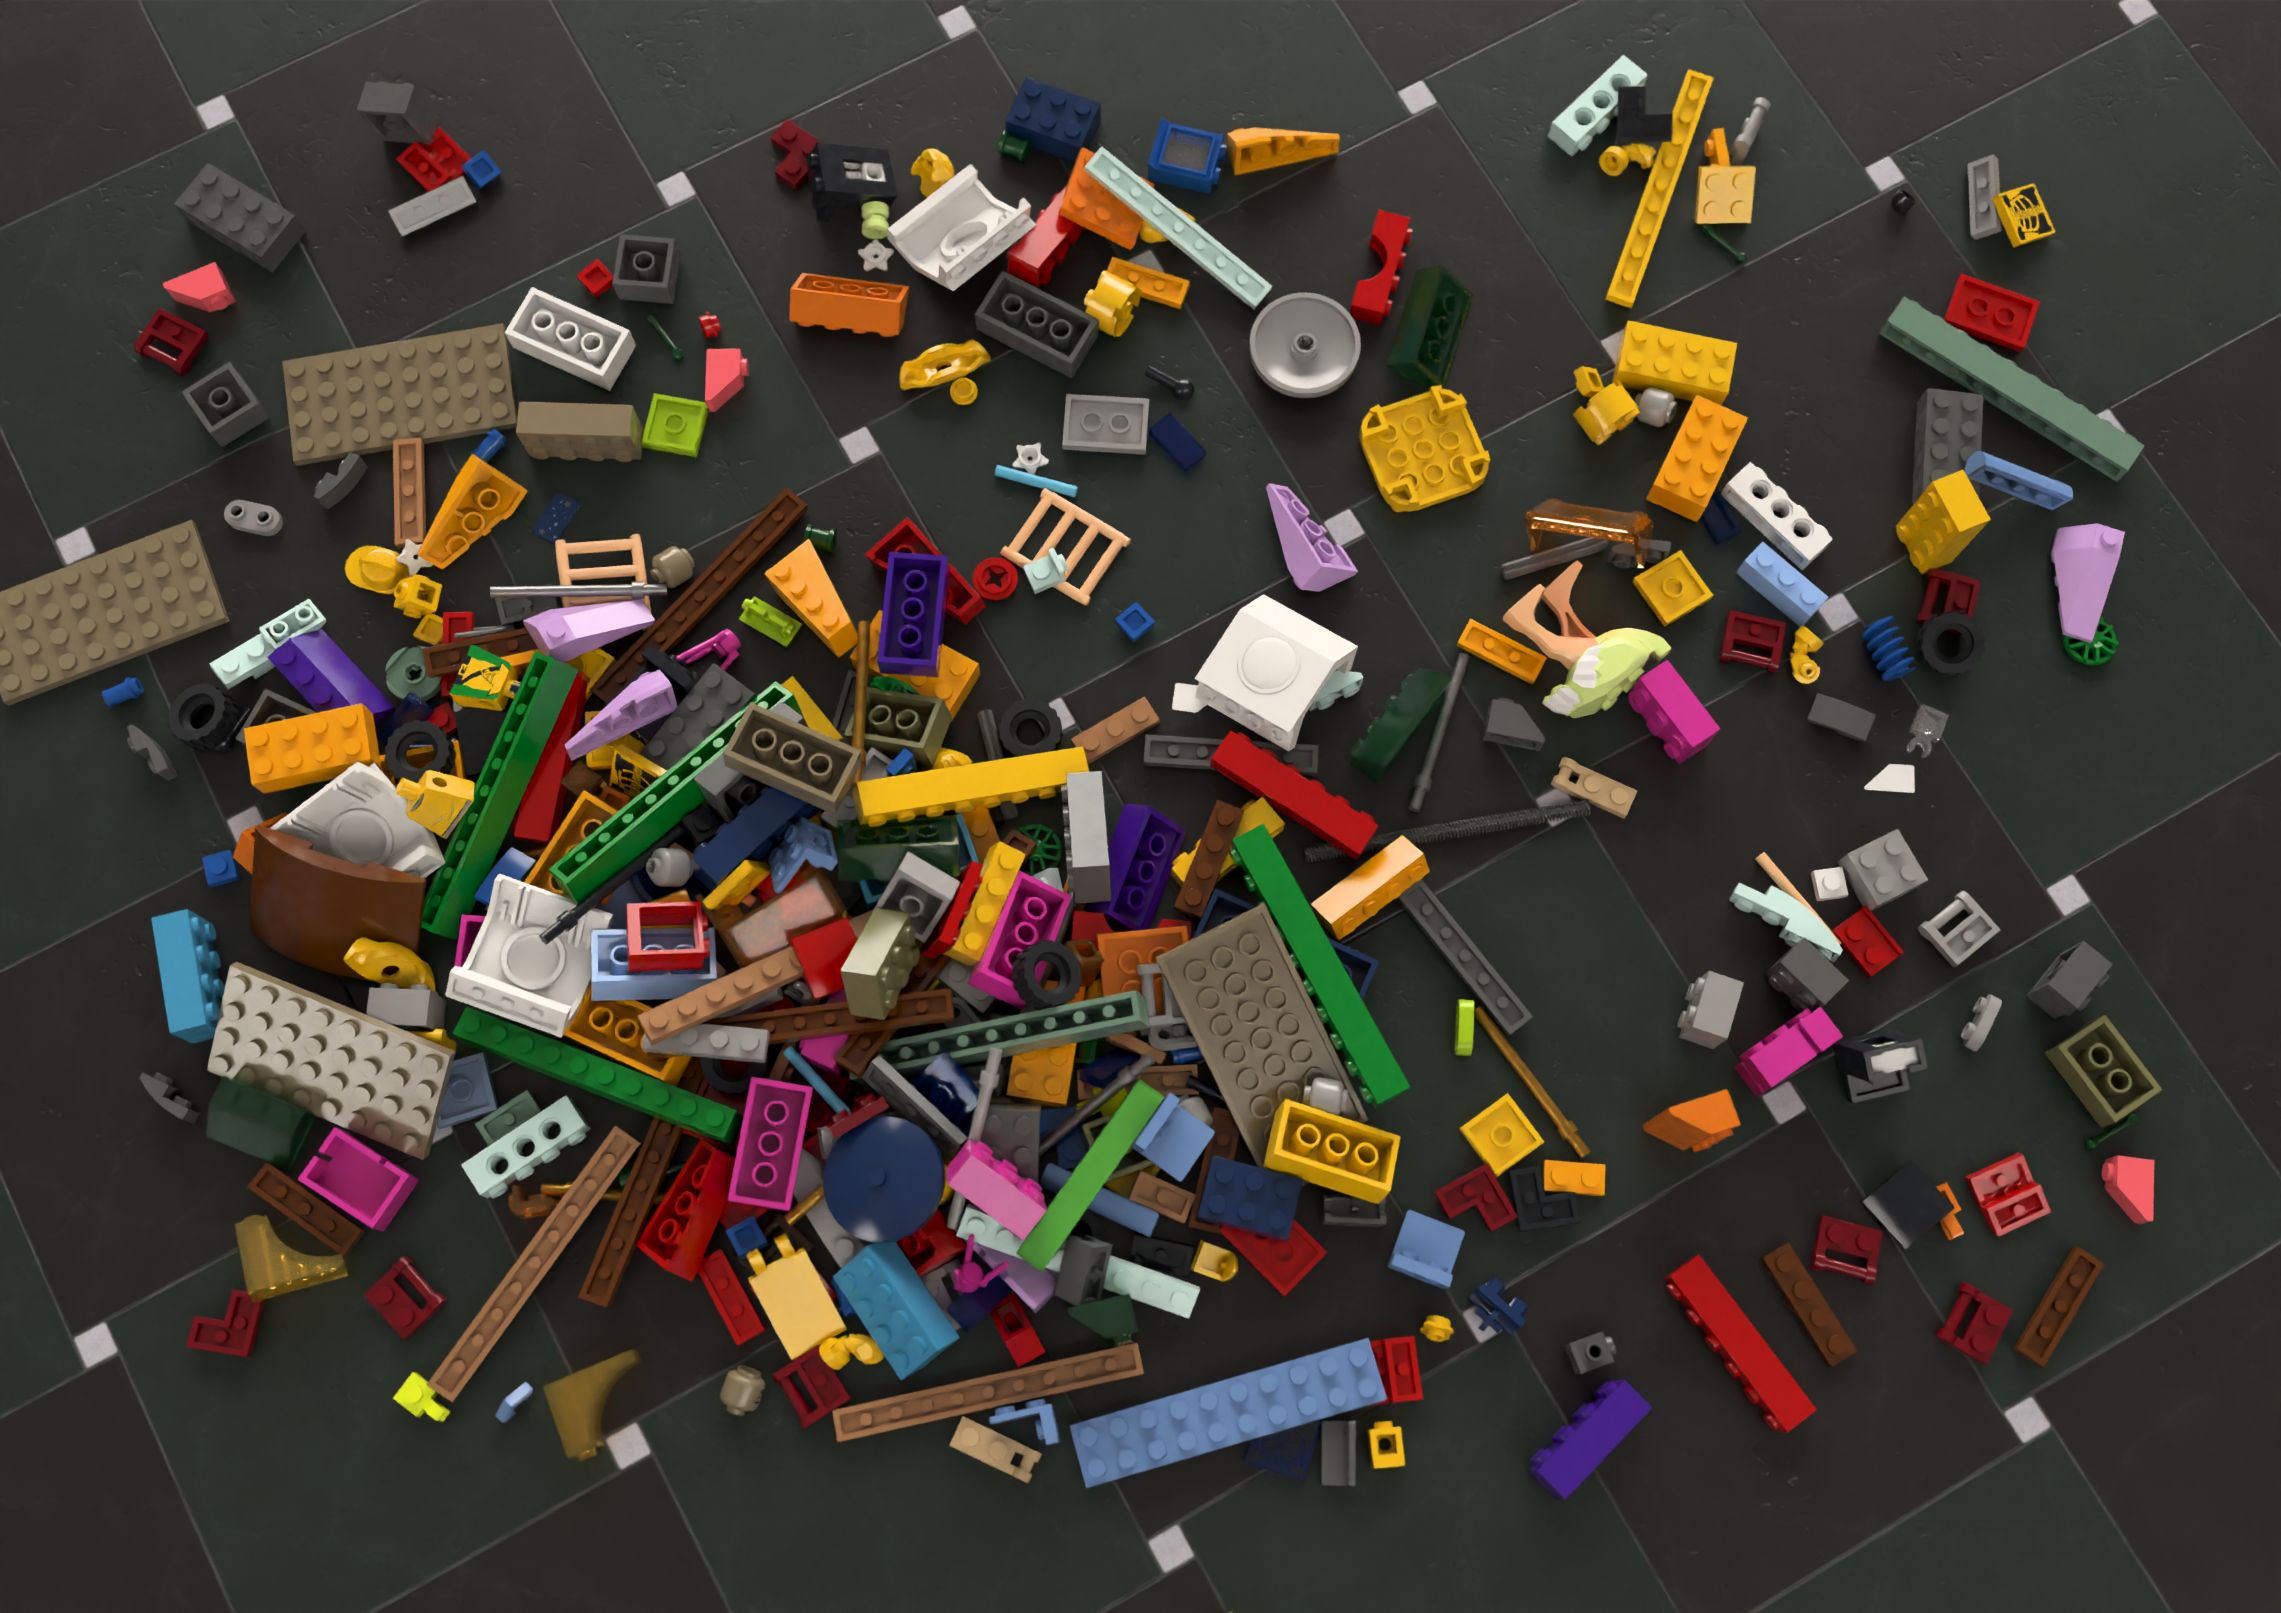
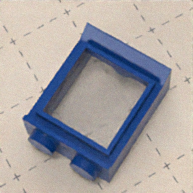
M1161 117L1148 161V180L1210 194L1212 185H1217L1221 173V168H1218L1219 161H1224L1228 145L1223 144L1224 133L1220 135L1169 123Z

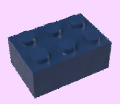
M1025 77L1005 120L1006 130L1018 138L1024 140L1026 138L1031 139V147L1076 162L1081 148L1083 147L1088 150L1101 122V103Z
M1213 1156L1197 1220L1286 1243L1289 1239L1303 1179Z

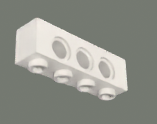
M1751 462L1734 476L1721 492V495L1802 571L1833 540L1825 527L1815 523L1802 506L1796 505L1783 488L1772 483L1767 478L1766 473L1761 468L1755 467ZM1752 492L1759 493L1763 499L1756 498ZM1773 511L1781 513L1783 518L1775 516ZM1794 530L1800 531L1804 537H1798Z

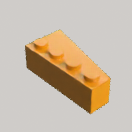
M809 539L764 573L775 593L838 658L858 643V633Z

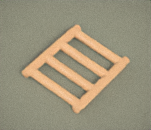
M1044 488L1040 495L1041 501L1009 547H1003L1000 555L1023 569L1024 565L1049 555L1048 549L1056 547L1076 518L1089 527L1066 560L1068 570L1065 571L1066 580L1098 533L1112 540V543L1080 590L1066 581L1053 586L1077 602L1087 606L1091 600L1089 595L1122 546L1126 548L1130 544L1131 539L1056 493ZM1052 504L1064 511L1065 514L1031 561L1018 552Z
M639 534L631 535L630 539L566 543L562 539L555 541L560 586L572 585L571 581L627 576H635L636 582L643 581V584H647L643 547ZM623 550H631L633 565L570 569L568 555ZM632 596L562 597L563 608L634 599H632ZM644 596L642 600L651 613L649 596ZM652 625L643 628V632H646Z

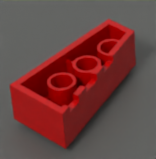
M1066 187L1060 194L1056 193L1053 196L1050 206L1046 210H1041L1035 222L1036 226L1023 235L1018 244H1013L1007 253V259H1009L1007 273L1036 288L1040 284L1043 286L1047 285L1051 279L1050 274L1054 269L1055 263L1059 265L1062 263L1068 252L1069 245H1074L1085 227L1057 214Z
M908 517L865 554L872 565L886 574L889 552L942 555ZM949 563L950 571L945 612L966 625L987 606L980 595Z
M701 1138L635 1245L665 1270L693 1282L727 1201L736 1157Z
M938 1208L929 1222L918 1232L905 1239L896 1241L919 1277L937 1270L967 1247L963 1240L956 1236V1231L946 1226L947 1220Z

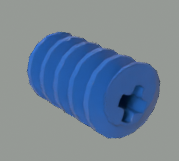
M1893 616L1885 617L1869 624L1863 629L1865 632L1862 634L1864 641H1870L1867 644L1868 650L1875 651L1872 654L1873 661H1880L1876 666L1878 671H1885L1881 676L1883 681L1898 679L1916 669V667L1909 668L1908 666L1914 660V657L1904 658L1903 656L1909 650V647L1899 648L1898 646L1904 640V637L1893 636L1899 630V627H1889V624L1894 620Z

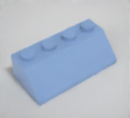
M693 928L640 929L642 951L694 949ZM708 928V931H703V938L709 939L710 956L704 957L703 969L628 972L626 929L591 930V1001L675 999L717 980L714 928Z

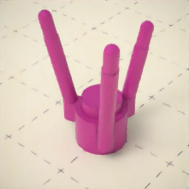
M722 630L711 639L678 655L676 660L681 661L692 656L685 661L686 665H690L714 651L720 658L727 657L720 667L726 671L732 661L740 656L737 649L741 647V643L731 630Z
M974 1234L969 1235L963 1265L960 1269L954 1271V1289L966 1293L976 1291L979 1286L986 1287L990 1280L1009 1266V1262L1005 1261L984 1276L981 1267L976 1263H972Z

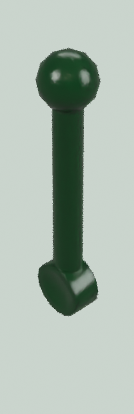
M1704 223L1701 226V231L1706 235L1709 234L1736 256L1737 262L1744 263L1747 260L1745 253L1738 252L1715 233L1708 223Z
M649 314L647 322L655 327L671 349L674 360L681 361L684 358L682 350L674 346L658 324L657 316Z
M2135 1113L2126 1116L2125 1121L2097 1138L2087 1139L2085 1142L2086 1148L2095 1150L2100 1142L2125 1127L2137 1125L2140 1121L2139 1116Z

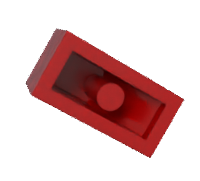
M1014 1291L986 1306L1018 1367L1046 1352Z

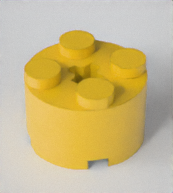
M1103 271L1098 279V285L1095 290L1090 289L1086 294L1084 305L1087 306V310L1085 313L1099 319V330L1111 336L1120 337L1134 317L1131 311L1133 305L1137 307L1139 305L1141 288L1112 273Z
M1617 381L1590 398L1587 404L1588 407L1584 409L1581 406L1574 412L1573 416L1591 441L1599 446L1607 441L1617 429L1621 431L1631 424L1633 419L1640 414V411L1621 383Z

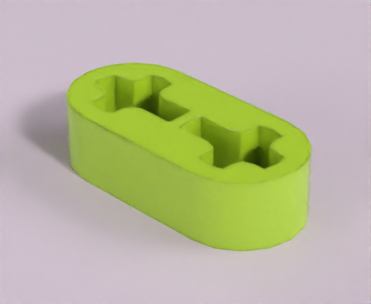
M1458 999L1454 1051L1455 1055L1471 1056L1474 1031V1000Z

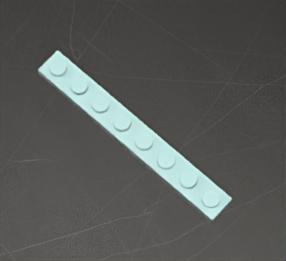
M1101 146L1086 164L1084 171L1253 310L1271 290L1272 285Z
M967 1204L956 1236L968 1240L969 1235L974 1234L975 1243L1022 1259L1016 1252L1024 1240L982 1209ZM1066 1239L1045 1268L1060 1272ZM1110 1255L1103 1287L1104 1289L1186 1318H1190L1200 1291L1199 1286Z

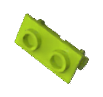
M755 596L751 600L745 599L741 606L744 612L739 618L740 621L785 647L789 645L802 626V623Z

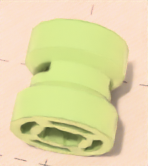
M879 201L863 204L862 217L865 221L862 223V234L871 239L887 237L889 224L886 221L889 217L888 205Z

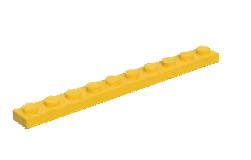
M1689 69L1687 71L1672 112L1673 141L1661 143L1605 300L1629 308L1634 303L1714 77Z

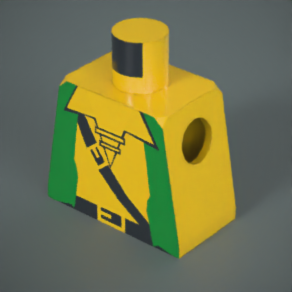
M471 644L449 694L459 706L502 711L505 709L509 697L514 699L521 682L517 681L518 673L510 662Z

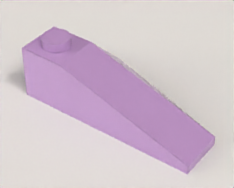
M1270 483L1266 486L1287 568L1298 588L1320 592L1354 576L1358 572L1345 550L1339 544L1333 546L1324 536L1328 531L1322 525L1318 526L1307 517L1309 510L1288 487Z
M642 599L550 609L523 620L524 626L541 653L561 662H566L655 623L654 617Z
M660 669L655 672H646L639 676L636 681L632 682L565 744L571 761L673 712L678 706L670 681Z
M974 1242L973 1250L992 1269H995L1005 1261L1009 1262V1266L998 1274L999 1277L1035 1313L1055 1294L1059 1276L1056 1271L1045 1268L1040 1272L1023 1259Z

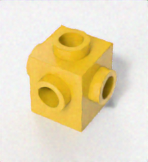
M417 574L402 579L394 591V596L396 597L394 607L403 610L406 616L421 618L425 614L436 612L442 585L431 581L426 576Z

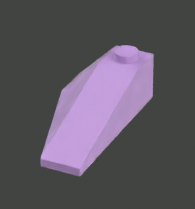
M2098 523L2063 527L2056 530L2051 550L2052 563H2055L2056 569L2054 580L2055 586H2058L2060 602L2058 607L2063 635L2088 643L2093 641L2120 557L2125 532Z

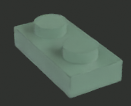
M526 1090L475 1123L488 1146H490L542 1110L531 1092Z

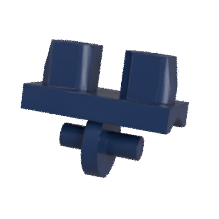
M1492 1278L1486 1284L1482 1283L1469 1296L1468 1300L1477 1307L1474 1313L1483 1320L1478 1326L1482 1332L1490 1326L1497 1333L1503 1330L1507 1335L1511 1336L1526 1322L1523 1317L1528 1306L1518 1298H1514L1509 1304L1503 1301L1500 1295L1504 1292L1505 1287L1497 1278Z

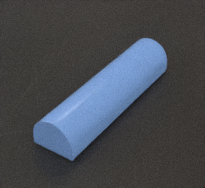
M1976 451L1967 460L1965 473L1969 479L2049 510H2054L2073 499V490L2069 485L1985 452Z
M1051 1163L1047 1164L1039 1185L1043 1189L1057 1195L1072 1173ZM1103 1187L1087 1208L1149 1238L1159 1220L1158 1212Z

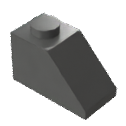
M1508 698L1492 699L1488 708L1483 740L1540 751L1545 737L1523 706L1515 704L1513 700Z

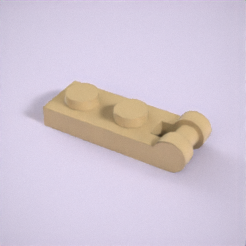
M1563 757L1559 764L1560 771L1558 775H1554L1551 782L1553 787L1581 800L1587 801L1589 799L1590 804L1625 819L1637 790L1583 767L1570 758ZM1571 774L1578 777L1576 784L1570 782L1569 777Z
M964 1416L949 1445L1026 1483H1029L1032 1477L1030 1472L1034 1463H1038L1042 1455ZM1015 1452L1024 1456L1019 1468L1010 1464Z

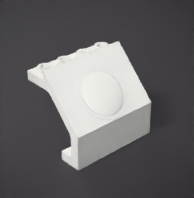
M971 164L888 228V241L912 268L951 291L957 289L1036 226L1035 222L1029 217L1031 205L1024 197L1019 201V208L1017 210L997 200L977 179L978 171Z
M1263 594L1239 610L1194 678L1199 681L1195 698L1283 749L1290 751L1296 745L1306 712L1336 669L1344 674L1351 670L1358 646Z
M359 762L355 763L270 828L313 842L315 851L361 866H365L371 861L423 879L446 863L434 833L407 817V800L395 794L396 787L375 763L369 767Z
M499 874L494 880L490 904L484 922L463 967L454 966L450 971L445 996L562 1037L578 1014L591 983V930H610L613 914L592 908L577 920L578 924L569 932H562L546 945L539 935L557 921L556 918L565 910L570 911L578 904L572 899Z

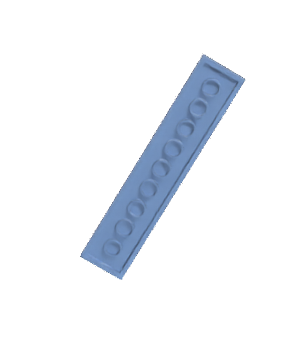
M1369 1338L1073 1424L1070 1425L1085 1486L1089 1488L1387 1400Z

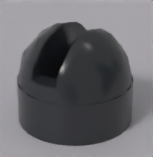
M1902 188L1894 194L1891 200V205L1897 212H1906L1916 203V200Z

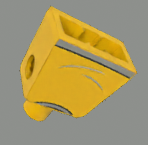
M428 770L425 771L418 783L402 778L397 785L395 794L407 798L406 815L408 818L447 839L474 801L475 782Z

